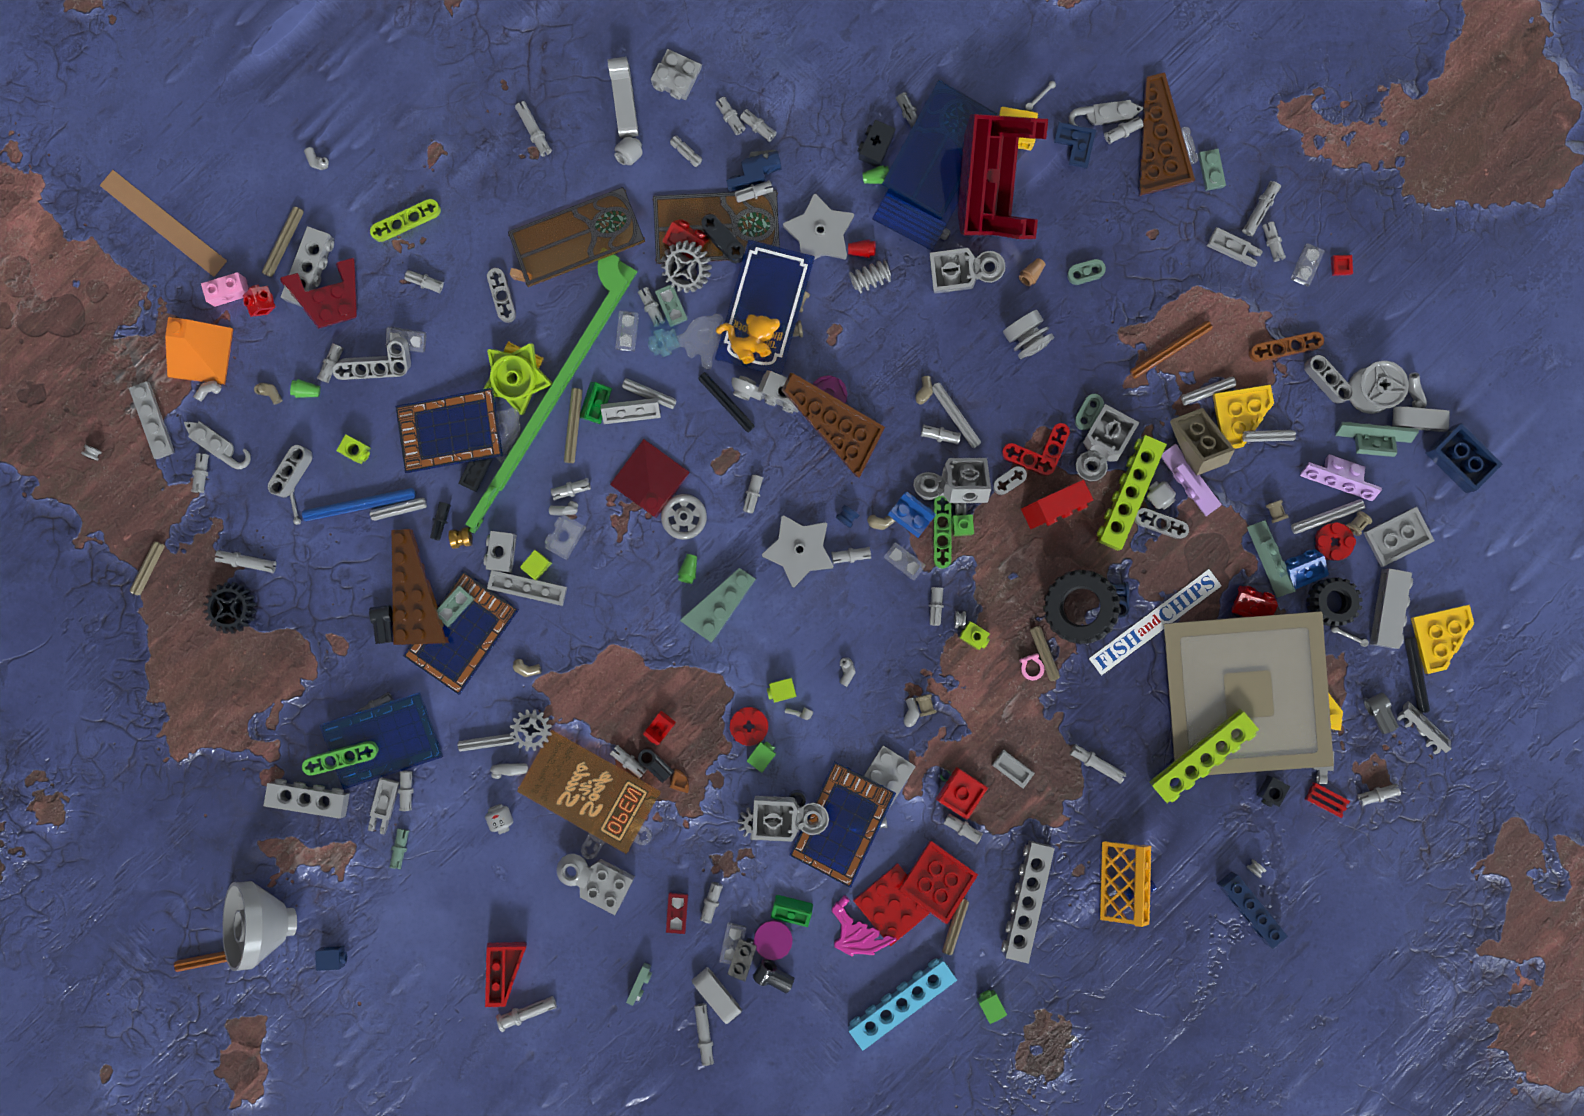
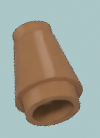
M1040 258L1034 260L1020 272V281L1026 286L1035 284L1046 265L1045 262Z

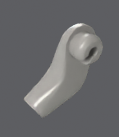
M1411 373L1408 379V392L1414 400L1412 407L1425 408L1427 400L1421 387L1419 373Z
M504 763L493 765L490 768L491 776L495 779L501 778L502 775L514 776L525 774L528 770L526 763Z

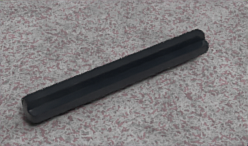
M706 372L702 373L698 377L699 381L746 432L752 431L755 425Z
M1409 637L1405 639L1417 708L1421 713H1426L1430 711L1417 638Z

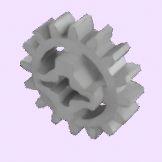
M528 709L526 710V715L518 713L520 718H513L516 724L510 725V728L514 729L510 736L516 737L513 743L519 742L518 748L525 746L526 751L530 747L536 751V746L538 745L543 748L542 742H549L546 736L552 735L548 731V729L552 728V725L546 724L549 718L543 719L544 713L541 712L537 715L535 709L532 714L529 713ZM530 718L529 722L525 725H519L524 719ZM537 719L542 722L544 729L537 726ZM530 725H533L534 729L540 732L532 733V736H529L528 732L522 728H530ZM518 732L524 733L526 736L525 742L520 739ZM542 736L538 742L532 743L535 737Z

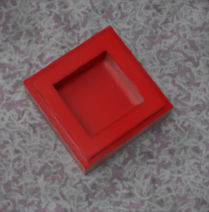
M1333 255L1331 257L1332 276L1353 274L1352 255Z

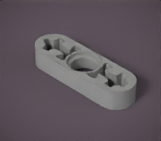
M493 268L488 272L487 279L497 314L503 322L510 323L516 318V311L506 276L501 269ZM495 273L501 276L498 278L501 286H497L496 281L492 279ZM499 291L507 293V297L504 300L497 299ZM506 304L508 311H512V313L509 314L508 318L502 315L505 313L504 307L502 305Z
M1147 508L1139 509L1134 520L1139 526L1175 539L1184 538L1189 533V527L1185 522ZM1145 513L1146 517L1153 518L1152 523L1149 520L1141 522L1139 514ZM1159 518L1166 521L1164 529H1159L1156 525V521ZM1180 525L1181 529L1184 530L1179 535H1177V531L1174 529H1170L1169 532L1167 531L1170 526L1179 527Z

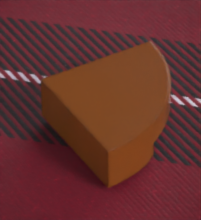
M675 769L670 788L688 793L689 782L683 772Z

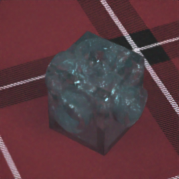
M664 328L653 331L654 335L648 337L649 349L655 356L661 354V357L672 354L671 350L680 347L674 328L667 331Z

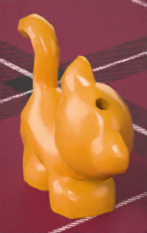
M753 314L748 315L746 323L749 336L746 338L736 337L734 326L729 323L719 325L716 328V332L721 334L727 330L731 349L744 364H749L755 360L753 354L755 352L759 353L761 357H766L772 353L770 347L763 342L770 340L774 331L779 328V319H770L766 316H755Z

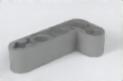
M627 56L608 59L620 139L628 136L637 137L639 133Z
M395 337L387 346L388 356L341 359L333 366V375L340 380L403 376L411 367L408 342L403 337ZM394 343L399 344L402 348V351L396 350L394 348ZM401 362L405 369H399L396 363ZM378 363L383 364L385 366V370H380L378 368ZM359 364L366 367L365 372L359 369Z

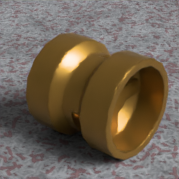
M469 527L462 528L459 531L456 529L449 530V541L452 549L459 548L460 545L472 546V534L469 531Z

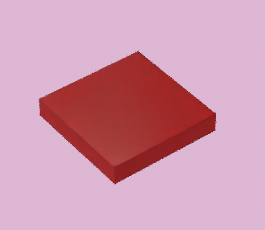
M956 767L936 797V800L968 820L988 787Z

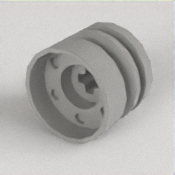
M1038 310L1023 316L1003 331L1009 343L1016 340L1020 342L1014 347V351L1024 349L1018 354L1019 359L1036 354L1054 339L1052 333L1045 337L1043 336L1049 330L1048 327L1039 330L1038 326L1044 320Z

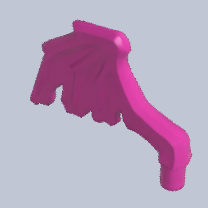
M846 895L832 907V913L841 923V935L838 940L834 941V947L852 957L854 954L875 955L874 952L897 940L896 937L893 938L889 935L885 936L884 939L874 940L880 935L879 930L874 927L867 929L868 925L863 924L861 921L852 925L853 918L846 913L844 908L850 901Z

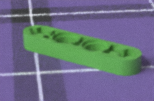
M938 496L933 502V512L936 514L933 518V561L936 567L944 569L951 564V503L947 501L948 504L944 505V511H948V514H937V511H941V505L937 504V501H940L941 498L947 501L944 496ZM939 517L947 519L946 527L938 526L937 519ZM939 536L947 538L948 543L946 546L938 545L937 538ZM937 549H948V552H944V558L948 560L944 565H941V562H937V558L941 557V552H937Z
M366 741L313 755L303 762L302 770L307 775H316L369 761L377 755L378 746L375 742ZM367 746L369 749H373L371 755H369L368 752L362 753L361 755L359 754V752L364 751L367 748ZM352 751L355 754V759L347 760L345 752ZM333 756L336 759V764L328 765L326 757ZM310 761L312 764H317L321 761V764L317 765L314 770L312 767L308 768Z

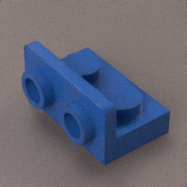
M908 492L902 495L888 514L917 538H919L936 516L929 507L923 505Z
M1316 549L1308 550L1304 554L1291 557L1284 562L1295 589L1329 575L1325 556Z

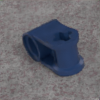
M1127 581L1123 582V584H1112L1116 590H1121L1116 591L1120 598L1119 605L1123 608V612L1118 618L1127 616L1130 610L1129 584Z

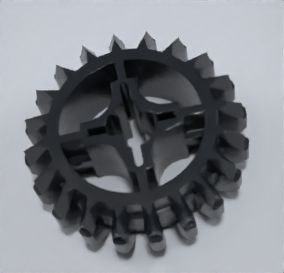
M225 582L223 586L220 584L216 585L217 590H210L212 596H205L209 600V602L203 603L204 606H207V610H203V613L208 614L205 620L211 621L209 626H216L215 630L219 632L222 630L224 634L229 632L236 634L237 630L242 632L244 630L243 626H250L248 620H255L251 616V614L257 613L256 610H253V606H257V603L252 602L255 596L249 595L251 590L245 589V586L241 584L238 586L236 582H232L231 585L229 582ZM230 592L238 595L231 600L224 597L225 594ZM242 604H243V612H241V609H240V607H241ZM231 616L236 618L237 621L228 624L223 619Z

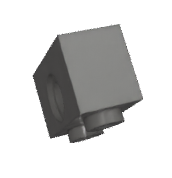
M490 532L486 539L488 554L484 556V565L487 570L512 573L517 539L516 534ZM498 547L504 549V553L500 557H497L495 554Z

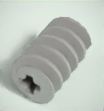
M885 258L883 259V264L877 261L876 267L873 264H869V270L865 266L862 267V273L858 269L855 270V276L852 272H849L851 283L860 294L862 293V287L869 291V284H872L874 288L877 287V281L884 285V278L891 282V274Z

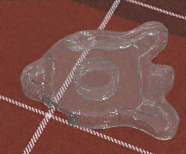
M720 314L699 317L691 322L683 334L675 336L673 343L677 347H684L690 358L699 354L702 366L705 369H710L713 365V356L720 349L724 341V331L721 334L716 332V328L723 324L724 319Z
M516 408L495 412L501 454L496 455L501 463H504L511 447L520 437V413ZM488 416L482 424L484 431L490 430ZM482 425L479 428L470 430L469 433L482 431ZM490 431L484 432L486 445L492 444ZM483 433L469 434V437L472 440H482Z

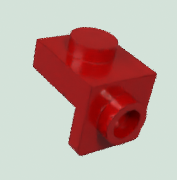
M660 711L643 735L650 742L659 745L676 722L663 711Z

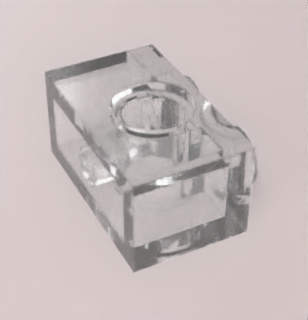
M563 515L555 522L554 527L556 529L553 534L550 533L547 536L545 548L568 560L586 527ZM567 531L569 537L566 541L562 542L559 538L560 533Z

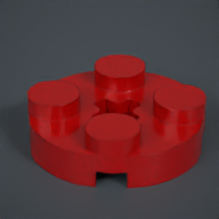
M1338 522L1322 526L1315 535V549L1322 553L1326 560H1343L1352 553L1356 545V539L1352 531L1346 525ZM1332 537H1333L1334 539L1337 538V539L1339 540V541H1338V543H1339L1338 546H1337V545H1334V546L1331 545V543H1332L1331 538H1332Z
M744 707L737 711L730 721L731 735L735 741L742 745H756L764 739L768 732V720L757 708ZM747 721H751V724L755 725L751 732H747V729L744 728Z

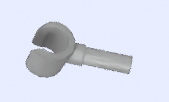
M805 707L802 713L792 709H785V713L799 716L805 720H809L813 715V711Z

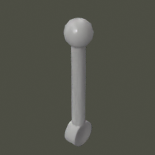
M1050 81L1046 89H1044L1031 103L1026 104L1025 109L1027 111H1031L1033 109V105L1036 104L1051 88H1054L1056 86V83L1054 81Z
M293 489L290 493V499L294 514L293 522L294 524L298 525L301 523V519L298 518V513L293 494L295 489Z
M1337 626L1331 627L1333 633H1339L1355 640L1363 647L1369 644L1367 639L1361 640L1340 630Z

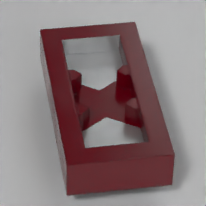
M669 892L666 933H686L687 893Z

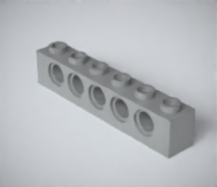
M1029 840L1028 845L1025 844L1024 864L1021 863L1019 867V875L1021 877L1014 889L1016 899L1015 902L1011 903L1010 907L1012 917L1011 921H1008L1006 924L1007 939L1003 940L1001 951L1007 959L1029 964L1055 849L1051 845ZM1034 858H1039V866L1031 867V861ZM1034 877L1036 879L1035 884L1030 887L1027 886V880ZM1025 897H1031L1029 905L1025 906L1022 904V900ZM1027 916L1025 924H1018L1019 917ZM1022 935L1023 940L1018 944L1014 943V937Z

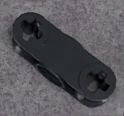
M708 214L704 216L702 228L712 243L732 263L742 262L745 257L743 245L715 215ZM707 223H710V224H713V223H714V227H713V228H712L711 226H708V227H707ZM734 250H735L736 252L739 251V254H740V255H737V254H734V255H733V251H734Z

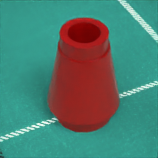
M871 239L848 243V255L871 258V256L876 254V244Z

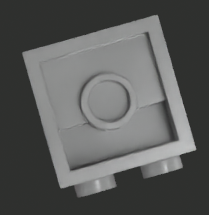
M667 49L661 63H658L654 71L651 83L658 91H666L675 99L680 100L682 98L686 100L702 68V64Z

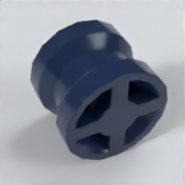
M844 505L842 512L837 514L835 518L851 528L854 519H857L860 515Z

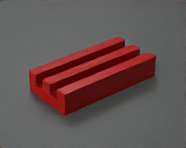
M1314 782L1305 800L1340 818L1343 817V812L1346 811V806L1350 803V800ZM1317 788L1325 792L1326 794L1342 801V804H1339L1317 793L1315 789ZM1312 795L1339 808L1338 812L1312 799Z

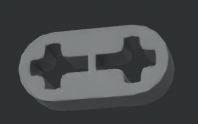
M1014 467L996 479L993 483L994 492L998 495H1004L1020 485L1027 477L1025 469ZM1014 471L1022 473L1020 476L1021 480L1017 478L1012 481L1010 479L1015 475ZM999 481L1001 483H1004L1005 481L1009 482V484L1005 486V491L1003 489L998 490L997 487L999 486Z

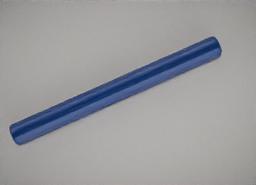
M413 488L303 510L302 517L304 521L316 520L415 499L416 494Z

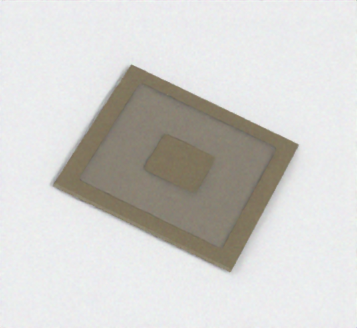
M1322 611L1164 624L1174 761L1241 709L1258 727L1257 735L1252 740L1243 742L1237 752L1228 754L1222 764L1213 766L1208 775L1334 766ZM1238 728L1231 732L1233 738L1240 734ZM1224 741L1217 742V750L1224 747ZM1209 753L1202 754L1201 762H1206L1209 759ZM1187 766L1185 773L1191 774L1194 771V766Z

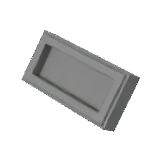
M1002 750L992 763V766L1023 789L1035 774L1005 750Z

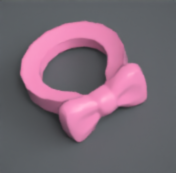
M1038 653L1019 659V662L1022 663L1021 673L1028 680H1037L1044 673V665L1038 659ZM1033 659V661L1039 664L1040 672L1038 675L1029 676L1026 673L1025 668L1028 660Z

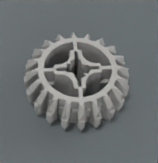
M687 240L683 241V244L681 241H678L676 246L674 244L669 246L670 250L667 249L665 251L666 256L661 259L665 262L661 265V268L666 270L662 272V275L668 276L665 282L671 281V288L677 285V291L680 292L684 289L685 293H688L690 290L695 292L697 288L701 289L703 284L708 282L706 277L711 276V273L707 270L712 269V266L707 264L711 261V258H705L707 251L701 252V245L695 248V242H691L689 245ZM681 252L689 253L694 258L690 259L686 257L685 254L683 255ZM674 259H676L675 262L677 264L676 270L674 269ZM690 262L692 263L688 266L687 270L684 269L683 271H681V269H683L686 264H689ZM697 262H698V265H699V274H698V275H697L698 272L696 271V268H695ZM679 275H684L691 281H686L680 278Z

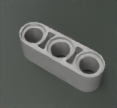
M1316 355L1305 362V372L1331 401L1338 404L1351 399L1353 396L1352 387L1325 357ZM1313 361L1318 363V369L1313 367ZM1326 375L1331 378V384L1326 381ZM1339 389L1344 392V398L1340 397Z
M1394 407L1392 427H1409L1437 432L1449 431L1450 411Z
M300 445L292 446L268 483L269 492L282 498L288 497L313 458L312 452ZM300 452H303L302 457L299 459V458H298L299 453H300ZM292 468V473L288 475L289 469ZM282 484V489L278 492V487Z
M708 967L692 979L696 989L725 1024H728L742 1012L739 1004Z

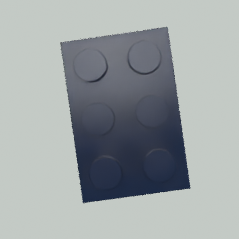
M1462 423L1451 426L1449 431H1446L1425 452L1465 493L1477 491L1503 465Z

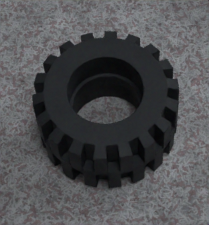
M1337 577L1320 580L1317 584H1314L1312 586L1313 590L1308 592L1311 596L1307 598L1306 602H1310V606H1307L1308 610H1312V612L1322 611L1323 625L1343 626L1353 622L1354 617H1358L1359 613L1357 611L1362 609L1359 602H1363V600L1359 598L1358 595L1361 592L1360 590H1355L1357 586L1354 583L1350 584V580ZM1331 591L1337 592L1342 599V606L1337 613L1330 611L1327 606V597Z

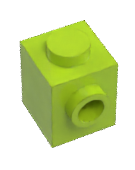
M968 621L958 638L975 649L980 650L981 647L984 649L989 643L990 639L988 636L990 633L973 622Z

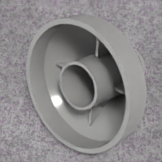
M233 882L227 890L223 909L224 952L227 963L232 971L250 970L285 941L286 936L295 935L297 914L294 908H286L283 902L254 882Z

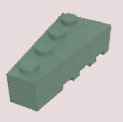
M739 568L680 621L713 643L756 579Z

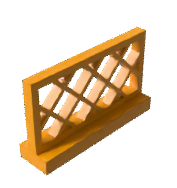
M1102 842L1100 920L1133 924L1138 927L1149 925L1151 845ZM1108 846L1114 847L1119 853L1113 859L1108 855ZM1128 849H1135V858L1132 861L1124 854ZM1120 856L1128 864L1122 870L1115 863ZM1111 865L1118 872L1114 878H1111L1107 873V868ZM1129 867L1135 872V877L1131 881L1124 874ZM1119 876L1127 883L1122 889L1114 882ZM1110 885L1118 892L1113 898L1107 893V887ZM1128 887L1134 892L1132 900H1129L1123 893ZM1118 896H1121L1127 903L1121 910L1114 902ZM1110 904L1117 911L1113 917L1106 916V908ZM1127 907H1130L1134 912V919H1128L1124 915L1123 911Z

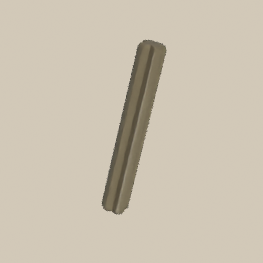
M295 206L292 208L262 270L264 275L269 277L274 275L304 213L302 209Z
M572 388L564 454V462L566 463L575 462L582 390L579 388Z

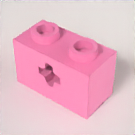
M238 272L201 283L206 302L214 307L242 299L249 288L246 278Z

